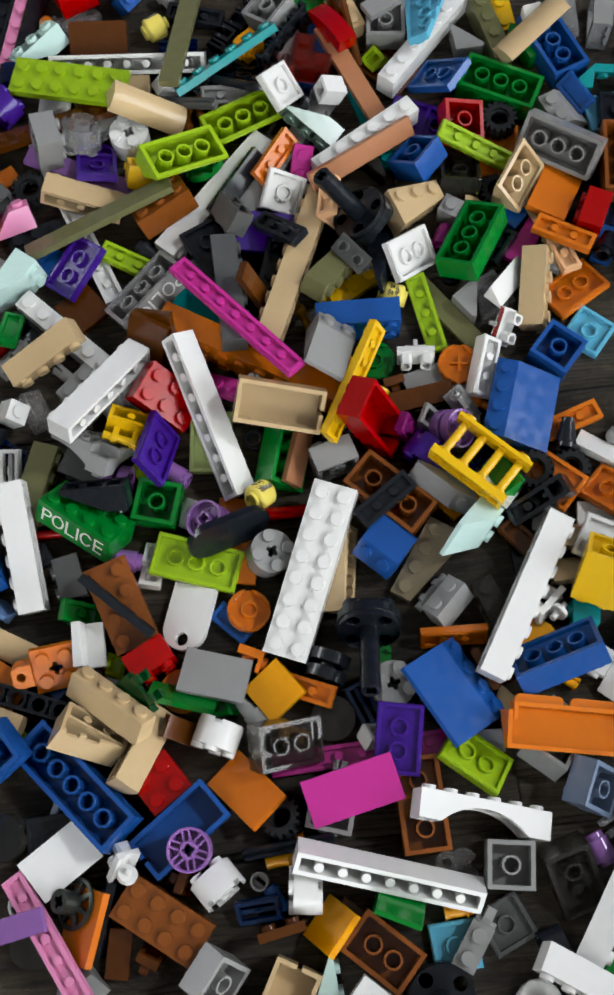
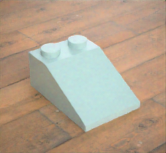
M17 248L13 250L0 269V313L14 306L28 290L36 293L45 284L48 276L34 258Z
M480 496L458 522L439 554L445 556L478 548L483 541L488 543L494 534L492 528H497L504 519V516L501 514L505 508L501 506L498 510Z

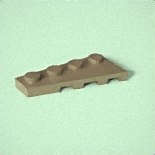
M431 516L429 517L390 590L391 594L408 603L412 601L434 574L453 555L442 556L439 553L455 528Z

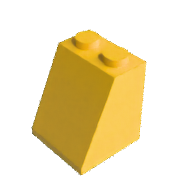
M590 531L571 587L570 597L582 603L587 602L596 605L603 610L614 611V538Z

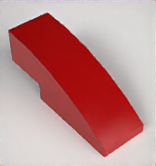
M323 3L307 11V14L327 43L331 42L338 53L355 45L357 35L333 8Z

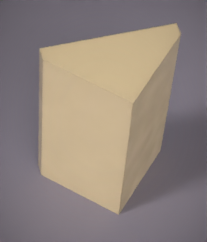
M521 138L494 187L491 202L504 204L506 209L515 213H520L545 166L525 138Z

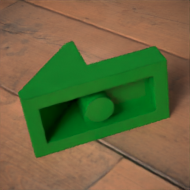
M61 598L57 620L67 622V626H71V622L81 621L85 624L101 622L96 605L70 598Z

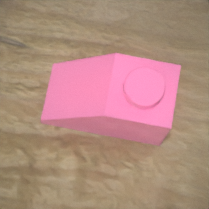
M16 199L10 205H7L0 221V241L37 228L35 218L26 199Z

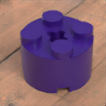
M0 84V127L5 128L3 132L11 130L24 115L23 109L25 106L19 99H14L9 94L10 92L6 86Z
M418 428L402 447V453L404 454L402 458L410 465H413L419 459L441 469L442 467L427 456L434 443H437L439 446L443 444L427 431L422 434L421 429Z

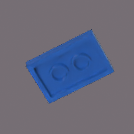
M469 57L426 60L406 88L410 94L451 92L455 89L461 77L466 74L472 62Z

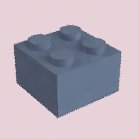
M575 754L570 765V772L566 785L563 788L561 800L587 813L611 819L614 809V768L599 759Z

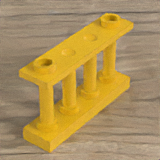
M461 410L456 420L460 424L444 445L439 446L437 443H434L427 457L499 510L508 497L504 490L520 470L528 473L534 463L527 454L518 452L478 423L473 415ZM468 430L478 438L463 457L457 459L451 455L450 450ZM486 443L495 452L479 472H475L469 468L468 463ZM504 456L513 463V466L497 485H492L487 481L486 477Z

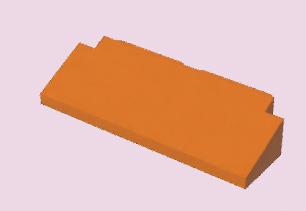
M517 693L514 696V701H510L511 709H500L505 748L614 757V702L573 698L569 701L568 706L564 705L561 697Z

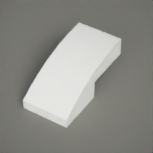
M147 542L142 558L143 566L138 585L141 589L160 591L163 578L148 574L156 544Z

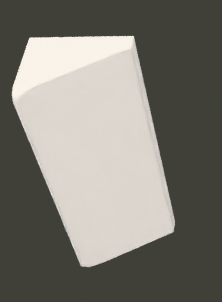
M518 256L513 259L484 295L485 298L498 308L504 305L520 285L521 260Z
M486 333L476 337L465 391L471 397L489 400L502 340Z
M581 429L576 438L574 449H578L579 452H584L585 455L598 462H603L614 468V445Z

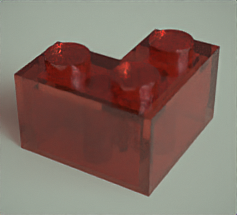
M296 32L289 70L296 81L316 84L321 75L331 74L332 54L315 52L316 39L313 34Z

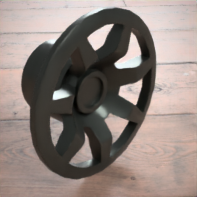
M79 876L66 888L57 889L53 893L50 903L51 910L58 915V920L65 930L77 931L88 921L94 903L91 883L86 878ZM80 881L77 888L74 889L73 884ZM86 885L88 893L80 895V893H82L84 890V886ZM89 900V906L86 910V908L81 906V903ZM77 912L84 916L83 920L79 924V917L76 914ZM69 918H71L72 926L66 923Z

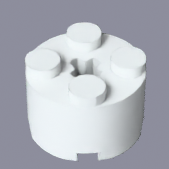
M120 115L117 116V119L113 121L109 128L112 147L116 151L117 157L125 162L126 157H136L138 145L151 141L148 126Z
M202 713L190 745L199 749L204 748L208 750V753L215 756H223L233 760L244 729L242 726L231 721L216 718V716Z
M220 855L208 864L209 869L203 874L202 872L197 873L190 880L192 884L191 891L208 913L214 911L212 906L215 904L221 907L240 889L237 886L240 881L243 884L246 882V879L229 858H221Z
M289 865V915H322L323 880L293 874L292 865Z

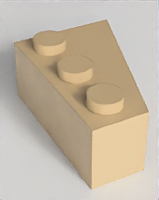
M70 701L57 717L46 749L112 768L126 750L128 741L87 710Z

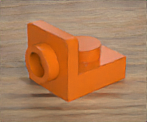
M240 643L237 653L241 655V658L253 660V663L254 660L257 661L254 673L258 675L268 665L269 659L266 658V652Z

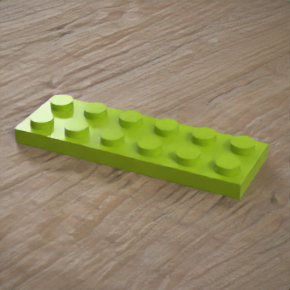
M17 57L8 90L11 96L107 107L106 93L116 79L129 85L131 73L130 70Z

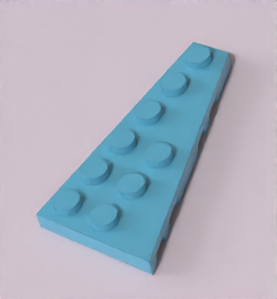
M404 0L407 39L410 46L421 44L429 39L444 0Z

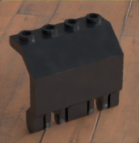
M242 0L244 6H246L250 1ZM298 1L296 13L289 12V15L286 16L287 24L284 27L278 26L274 39L268 37L263 40L265 51L261 54L256 53L255 59L250 64L238 58L229 64L263 71L267 65L269 66L272 63L277 52L282 51L286 41L294 36L299 25L305 22L307 18L306 3ZM238 5L224 24H222L220 29L228 38L216 32L207 42V47L219 56L225 53L224 49L233 44V40L249 27L241 14L244 7Z

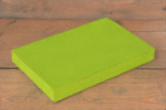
M478 734L455 748L447 736L436 757L492 797L499 795L514 759Z

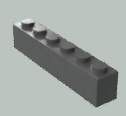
M235 233L210 235V250L214 283L245 309V306L248 305L247 294L243 293L241 286L235 280L239 265L243 262L242 258H238V254H241L240 241H236ZM219 317L222 351L248 350L249 343Z

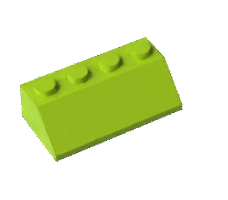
M254 91L216 110L199 116L200 127L210 124L222 145L283 117L279 115L280 112H276L264 91Z
M208 124L138 145L135 162L144 177L157 181L228 159L229 155L212 126Z

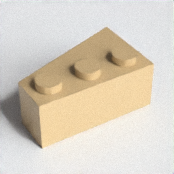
M436 180L392 188L385 192L384 195L388 198L390 206L393 208V215L387 221V224L394 238L405 229L407 230L411 227L412 224L431 213L445 197Z

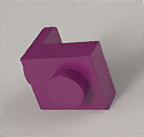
M400 412L394 427V431L399 437L391 436L392 439L407 442L412 437L417 423L409 412Z

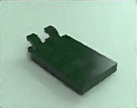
M147 668L136 675L131 671L115 684L153 713L159 710L155 703L166 695L160 687L150 694L145 691L141 684L152 676Z

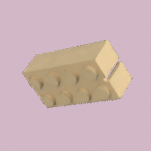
M239 374L232 421L320 435L323 421L321 411L325 410L328 392L322 387Z
M279 954L262 995H316L323 978V973L305 965L300 969L298 968L299 962Z

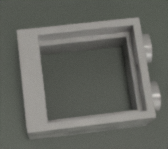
M590 0L587 10L586 49H605L613 26L614 0Z

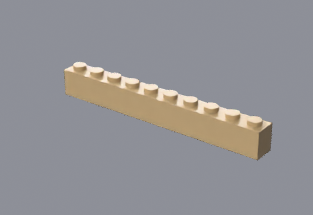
M308 183L304 191L305 198L300 200V212L295 214L293 222L306 227L309 234L296 247L284 244L282 251L284 256L278 260L277 275L273 274L271 291L267 290L266 305L261 307L259 312V322L282 342H284L301 293L299 289L304 274L309 270L325 224L316 216L318 192H313L311 185Z

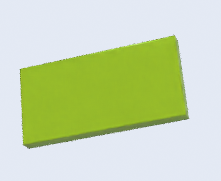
M159 531L148 570L149 575L216 589L228 594L235 593L245 551L230 548L210 557L195 558L187 549V537Z

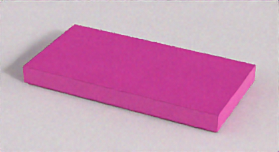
M390 751L300 782L315 829L406 798Z

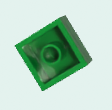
M140 477L130 519L136 522L135 525L176 532L181 504L185 495L183 484L166 481L164 486L158 488L149 478Z

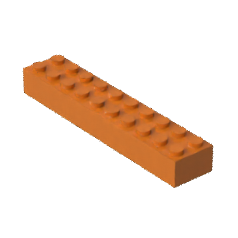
M169 301L165 303L162 310L172 311L176 333L193 329L206 362L211 361L225 371L229 369L235 372L237 376L239 374L248 375L253 372L266 379L325 388L328 393L323 412H329L330 405L341 384L340 381L336 382L333 377L307 363L293 376L288 378L250 344H248V350L223 352L219 323Z

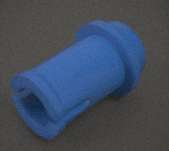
M273 883L263 893L265 895L280 893V902L283 904L282 911L286 912L289 909V903L279 890L280 886H276Z

